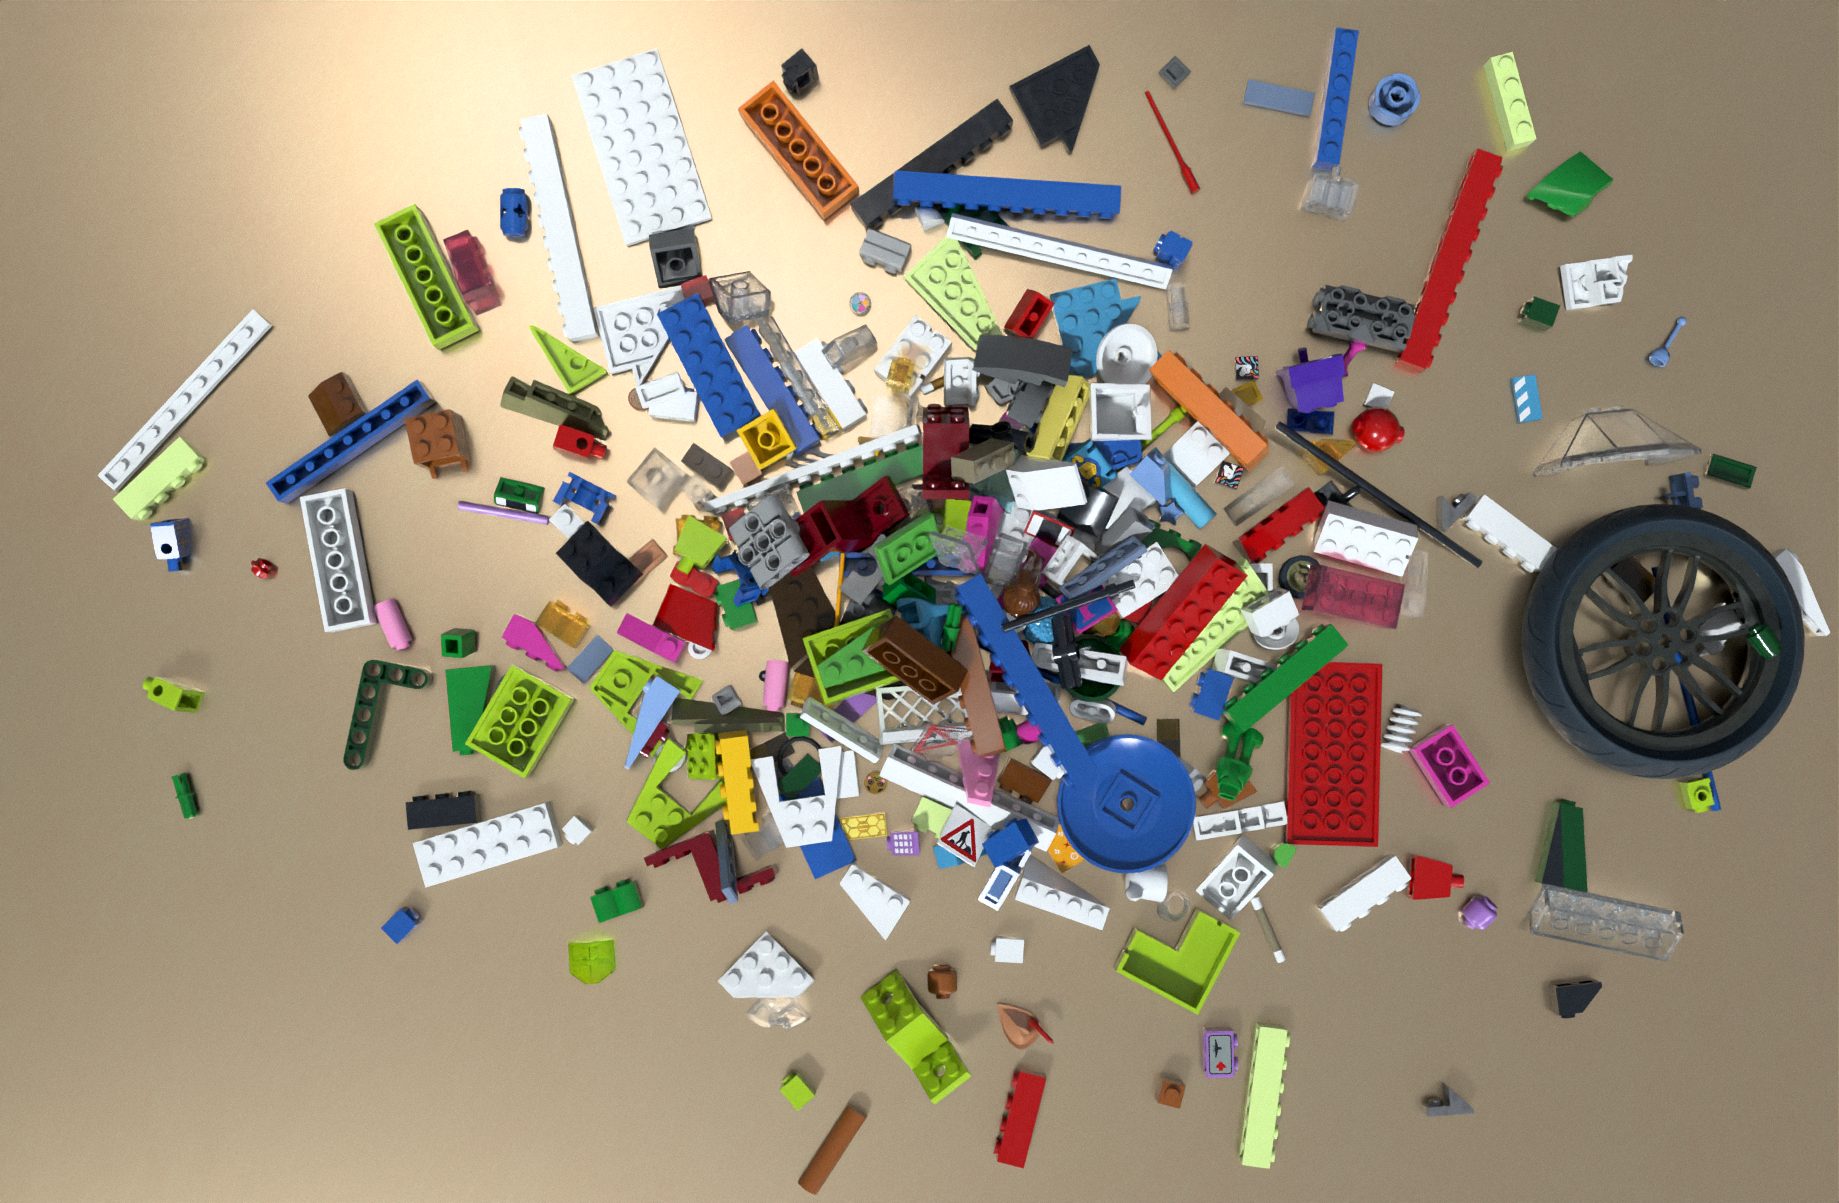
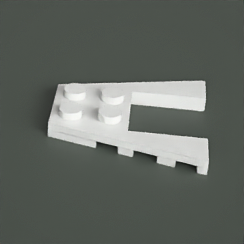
M842 746L818 749L825 795L780 801L774 756L750 759L786 848L832 841Z

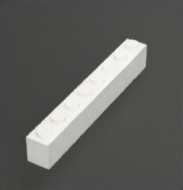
M893 744L879 775L952 810L954 805L957 804L992 828L1000 829V831L1005 829L1004 824L1014 818L1017 821L1026 818L1040 842L1034 847L1044 851L1048 850L1060 823L1058 817L996 789L993 791L990 807L967 803L963 774L897 744Z

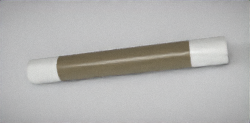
M1259 896L1253 897L1251 903L1278 963L1286 960Z

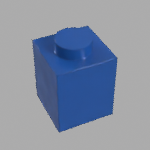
M405 906L400 908L381 929L396 944H399L422 922L418 919L420 917L413 908Z

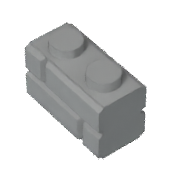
M868 228L859 255L863 257L862 261L874 266L875 263L883 265V269L890 273L896 274V271L902 273L911 251V244L875 229Z

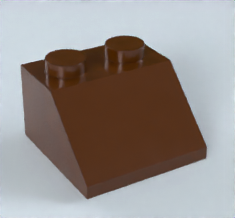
M343 372L321 382L308 395L328 436L345 429L368 413L350 376Z
M1009 757L997 782L1001 783L999 788L1010 794L1014 790L1021 794L1019 797L1021 800L1032 804L1033 801L1039 803L1052 779Z

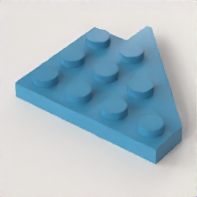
M1116 278L1050 294L1051 301L1055 303L1053 311L1061 344L1064 347L1073 349L1069 375L1081 376L1084 379L1093 378L1097 372L1096 355L1101 340L1112 328L1126 324L1141 300L1140 296L1121 300Z

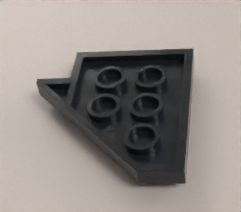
M1090 45L1009 86L1040 148L1061 138L1068 153L1070 154L1073 151L1100 66Z

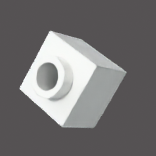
M575 815L562 828L565 832L564 837L570 843H577L578 845L582 844L594 831L579 815Z

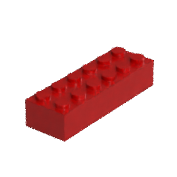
M1205 544L1119 651L1123 656L1127 657V661L1131 666L1162 680L1248 575L1236 561Z

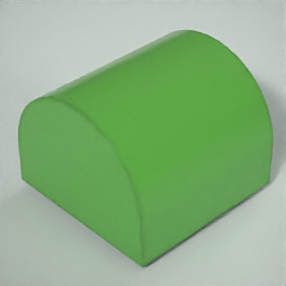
M1278 842L1271 849V858L1278 865L1287 868L1297 849L1285 842Z

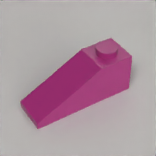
M626 613L617 631V634L674 663L679 662L688 642Z

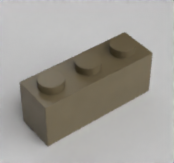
M990 438L952 456V479L975 484L1014 465V442Z

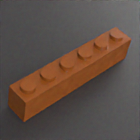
M965 616L960 618L959 627H961V630L958 631L955 651L950 649L947 654L959 661L968 670L960 686L962 695L958 696L961 709L966 708L968 717L964 718L967 731H972L974 739L970 740L973 754L978 753L981 759L1007 752L976 633L974 627H972Z

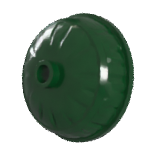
M1083 634L1075 637L1081 650L1120 655L1119 651L1108 644L1107 639L1094 634ZM1081 678V686L1064 689L1081 701L1099 702L1113 695L1120 685Z

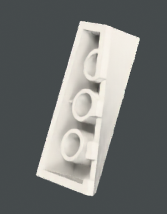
M1032 855L1028 857L1014 895L1015 900L1103 930L1110 909L1106 904Z

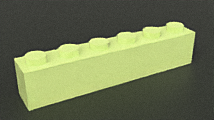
M1256 1023L1239 1161L1242 1165L1270 1169V1162L1275 1160V1148L1272 1147L1273 1139H1277L1278 1125H1275L1276 1116H1280L1281 1102H1278L1279 1093H1283L1284 1079H1281L1282 1070H1286L1287 1056H1284L1285 1047H1289L1290 1033H1287L1288 1030L1284 1026Z

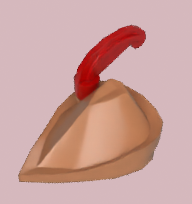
M997 1003L1004 1034L1012 1046L1017 1049H1025L1032 1045L1040 1034L1049 1043H1054L1053 1039L1042 1029L1041 1023L1034 1014L1019 1007Z

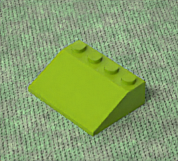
M890 609L803 638L824 706L900 681L885 670L824 689L817 667L877 623L880 626L893 618Z
M511 664L465 745L522 778H529L575 698Z

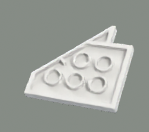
M681 285L594 307L610 374L632 369L636 386L643 384L669 341V337L657 313L685 300Z

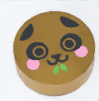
M873 771L866 776L864 785L869 793L880 794L886 789L887 779L879 776L881 772Z

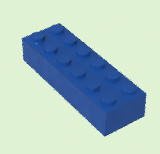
M697 293L657 313L720 438L760 417L761 414L699 294Z

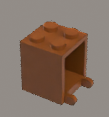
M451 409L404 419L413 463L422 468L430 469L432 479L438 478L437 467L461 462L463 472L469 471L467 461L471 460L461 415Z

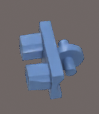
M1691 472L1671 475V493L1664 494L1665 499L1672 498L1673 505L1703 508L1702 499L1694 497L1693 488H1698L1700 485L1699 477L1691 475Z

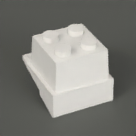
M1090 384L1091 441L1152 439L1150 385Z

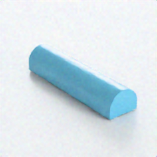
M1156 447L1152 449L1155 453H1160L1165 458ZM1166 459L1170 469L1171 499H1174L1177 506L1184 510V513L1198 529H1201L1217 513Z

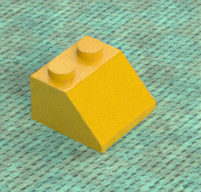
M775 408L737 430L759 470L771 466L797 449Z

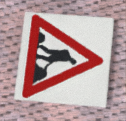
M955 804L949 818L945 821L939 833L940 837L937 844L975 867L984 848L982 843L987 841V835L991 833L992 827Z

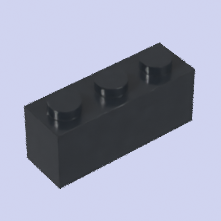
M472 791L458 792L456 797H449V793L435 794V799H427L426 795L412 797L413 801L405 802L408 830L481 822L479 794L472 795Z

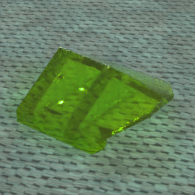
M614 939L568 942L570 974L584 984L600 983L616 970Z

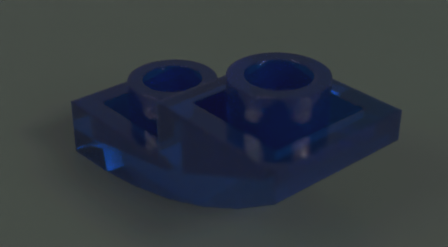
M1288 408L1287 426L1297 433L1333 435L1335 412L1313 411L1302 413L1297 409Z

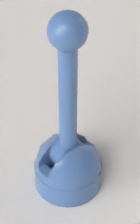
M1685 317L1678 318V324L1664 347L1656 348L1651 353L1649 360L1659 367L1666 366L1670 358L1667 349L1681 326L1686 324L1687 320Z

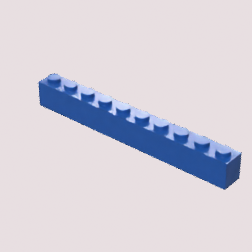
M895 170L893 173L892 201H897V205L910 206L911 202H920L921 207H933V204L936 203L942 204V208L955 209L956 205H965L967 210H979V206L988 207L987 211L1000 212L1001 208H1010L1012 213H1024V209L1033 210L1032 214L1043 215L1046 214V211H1055L1057 216H1068L1069 212L1077 213V217H1091V214H1100L1099 218L1113 219V215L1120 213L1121 186Z
M981 573L955 589L957 594L954 595L959 605L965 606L968 611L966 617L972 627L976 625L980 632L978 637L984 647L988 645L992 652L990 654L991 660L996 667L1000 665L1003 670V680L1008 687H1013L1016 692L1014 694L1016 702L1020 707L1024 706L1028 712L1025 715L1032 727L1036 726L1040 734L1037 736L1044 747L1048 746L1052 754L1049 756L1055 767L1060 766L1063 771L1062 779L1067 787L1072 786L1073 790L1078 789L1101 775L1015 630L1003 633L1001 624L1009 622Z

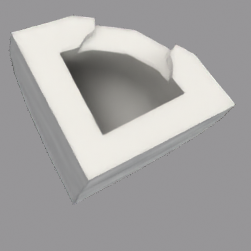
M915 208L923 232L944 224L941 214L933 208Z

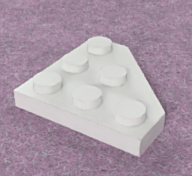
M767 931L718 980L733 998L800 997L815 981Z

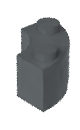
M1020 380L1007 409V416L1032 428L1034 423L1038 424L1044 414V411L1041 410L1043 404L1054 390V386L1051 385L1052 383L1043 380L1041 385L1038 386Z

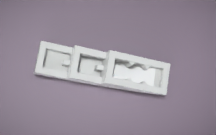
M1281 801L1195 817L1193 824L1196 841L1286 825L1285 802Z

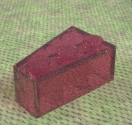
M467 229L443 239L461 293L476 315L502 306L494 287V279L487 270V267H489L484 254L480 253L479 249H482L478 237H473Z

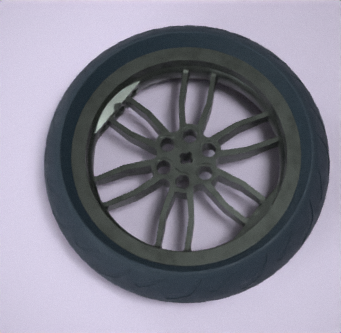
M1649 504L1629 507L1604 515L1571 535L1557 548L1540 571L1529 594L1523 617L1521 646L1524 668L1533 696L1550 724L1569 744L1593 761L1615 771L1650 779H1674L1704 774L1721 768L1749 752L1773 730L1786 712L1796 692L1802 673L1805 635L1803 618L1794 589L1774 556L1757 539L1731 521L1708 511L1682 505ZM1661 552L1662 555L1655 579L1652 613L1636 592L1611 570V566L1637 554ZM1672 553L1688 556L1689 561L1682 587L1671 607L1668 606L1667 580ZM1700 561L1716 571L1729 585L1734 602L1708 609L1685 621L1682 615L1694 589ZM1603 574L1624 595L1636 615L1630 618L1617 611L1594 592L1590 586ZM1584 595L1604 614L1629 629V638L1597 642L1578 648L1573 629L1575 617ZM1736 609V615L1741 625L1738 630L1719 635L1700 636L1698 625L1719 613ZM1665 613H1668L1670 616L1668 625L1663 621ZM1643 619L1648 623L1646 631H1643L1641 628ZM1756 623H1761V625L1768 624L1781 642L1782 650L1772 658L1765 659L1764 656H1760L1746 638V635L1749 633L1748 629ZM1682 629H1685L1687 632L1685 640L1680 637ZM1745 635L1748 655L1738 686L1720 669L1694 653L1693 648L1696 643L1721 641ZM1664 638V642H1662L1660 645L1659 640ZM1638 642L1643 645V651L1640 654L1635 648ZM1605 647H1624L1626 657L1605 669L1590 674L1586 673V667L1581 657L1584 656L1583 653ZM1678 651L1682 654L1680 663L1675 660V654ZM1655 658H1658L1660 661V667L1657 670L1653 667V660ZM1638 661L1641 667L1629 694L1625 719L1621 721L1608 713L1595 701L1589 680L1613 674ZM1692 664L1710 674L1732 694L1731 698L1721 709L1701 690L1689 672L1688 667ZM1672 669L1686 689L1711 711L1712 716L1687 728L1662 731L1661 728L1669 697L1670 671ZM1652 675L1655 676L1656 702L1651 729L1646 730L1635 727L1634 721L1641 695Z

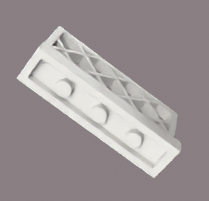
M908 686L875 689L880 745L920 742L929 727L934 725L927 719L933 710H936L944 717L940 724L934 726L955 739L969 738L973 735L972 731H967L965 722L956 723L949 717L956 708L964 713V718L968 717L966 708L961 709L960 702H955L951 697L946 699L954 707L948 714H945L937 707L941 701L932 705L918 693L916 695L920 698L911 706L902 698L908 691L915 693ZM883 693H891L897 698L890 708L882 702ZM921 699L932 707L925 717L915 709ZM899 701L910 709L903 718L892 711ZM911 712L922 719L918 726L912 727L904 721ZM889 713L900 721L895 728L885 729L884 719ZM946 720L950 722L949 724H944ZM935 731V736L937 738H946V736H943L937 731ZM930 735V736L925 737V738H927L926 740H930L929 738L932 739V738H934V736H933V735Z

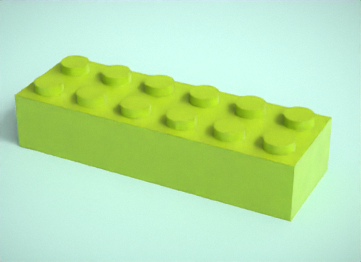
M414 203L373 223L432 345L440 350L479 331V327L422 210Z

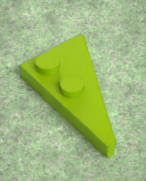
M535 325L528 326L570 395L608 373L605 368Z

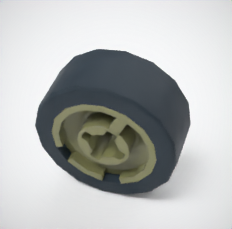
M1299 555L1289 558L1283 563L1279 570L1278 580L1280 587L1290 591L1293 598L1304 599L1313 596L1320 590L1324 582V572L1316 559L1310 556ZM1299 573L1305 575L1304 581L1297 580Z

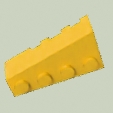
M746 730L718 733L719 741H715L716 755L721 754L722 763H717L719 777L723 776L724 784L720 785L721 799H726V806L722 807L723 819L728 820L731 835L759 831L755 811L757 810L752 791L754 785L752 772L750 771L751 760Z

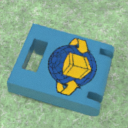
M1088 439L1066 455L1062 461L1076 463L1080 478L1095 487H1103L1118 474L1115 470L1110 471L1112 469L1111 464L1096 446L1087 451L1093 445V442Z

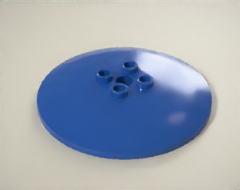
M1139 735L1110 736L1086 747V751L1101 775L1073 790L1072 786L1068 788L1062 779L1058 791L1059 821L1071 846L1089 863L1115 873L1144 872L1168 861L1180 850L1187 840L1196 814L1195 789L1184 764L1164 745ZM1126 798H1131L1134 801V807L1130 811H1124L1121 806L1122 801Z

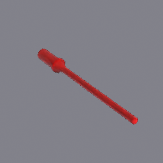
M1146 91L1145 95L1180 162L1181 174H1183L1192 193L1199 191L1200 187L1191 171V167L1184 162L1150 92Z

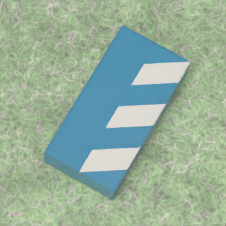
M1536 375L1512 378L1511 383L1518 423L1543 419Z

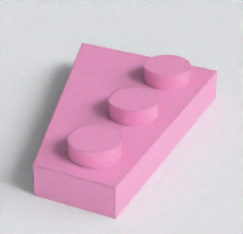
M956 738L957 742L955 744L959 753V764L962 768L967 803L990 807L1000 753L980 759L978 753L973 754L969 740Z

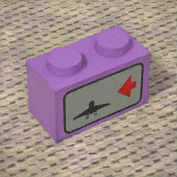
M1230 1027L1203 1028L1204 1075L1207 1078H1235L1234 1071H1238V1058L1234 1057V1048L1238 1046L1237 1034H1234Z

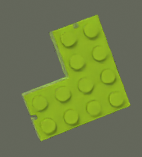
M1196 908L1176 948L1134 927L1125 944L1128 950H1122L1113 968L1125 977L1198 1015L1241 932Z

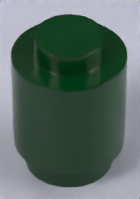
M1756 623L1748 629L1749 633L1746 635V638L1760 656L1769 659L1782 650L1780 640L1768 624L1761 625V623Z

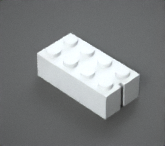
M1328 500L1314 536V552L1402 577L1409 562V555L1411 556L1418 540L1417 525Z

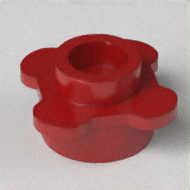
M258 558L257 561H251L253 566L251 571L259 578L267 579L271 573H276L272 563L266 559Z

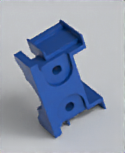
M569 471L568 476L572 478L570 484L562 481L563 483L552 501L563 506L567 499L594 512L591 521L600 525L599 522L607 507H612L607 504L610 498L615 500L616 495Z
M735 550L733 554L720 558L718 553L716 554L711 566L715 574L725 570H735L739 576L740 588H738L733 600L737 608L740 605L757 601L760 592L762 595L767 594L769 588H759L750 569L739 561Z

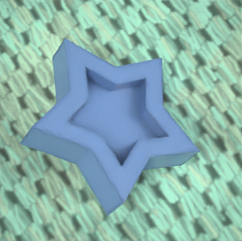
M1174 499L1168 505H1158L1162 513L1160 522L1170 521L1176 525L1177 517L1184 513L1183 509L1176 507Z

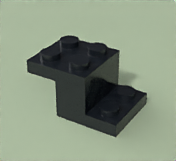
M588 520L556 552L577 577L591 587L610 607L643 575Z

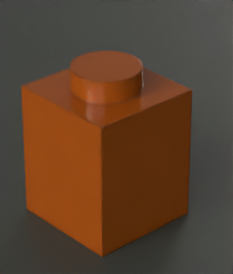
M1160 1075L1154 1098L1159 1104L1180 1109L1186 1086L1181 1080Z

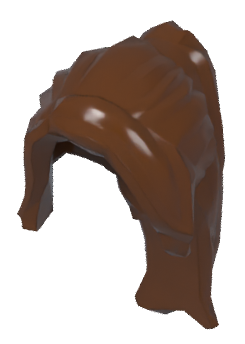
M1031 549L1025 552L1027 560L1017 572L1015 580L1004 589L1003 604L1005 611L1017 619L1034 613L1041 602L1038 585L1041 582V568L1045 558L1041 557L1037 551Z

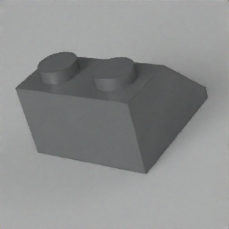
M694 228L649 235V250L658 287L678 285L702 276Z

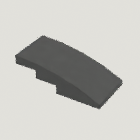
M980 335L972 370L1012 384H1016L1017 380L1020 379L1040 386L1044 380L1065 387L1068 382L1073 349L1024 337Z

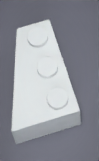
M853 862L842 878L840 885L886 941L910 903V898Z

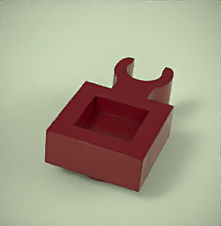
M663 720L659 722L639 754L648 758L657 742H664L670 732L667 730L668 723Z

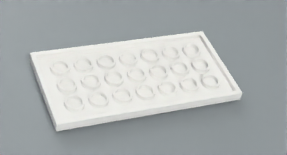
M658 49L648 50L571 75L625 245L631 246L649 240V235L677 231L692 224L696 225L711 220V213Z

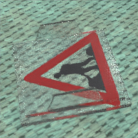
M928 724L910 749V752L922 753L927 762L941 763L943 756L953 755L969 731H967V728Z

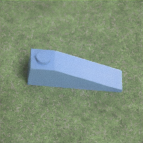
M658 676L654 681L649 679L643 688V691L646 693L641 702L624 766L627 770L680 692Z

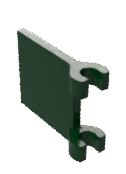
M956 205L955 209L941 208L937 211L941 214L948 227L952 213L1009 227L995 211H987L988 207L979 206V210H967L965 205ZM961 241L975 260L982 255V250L977 244Z

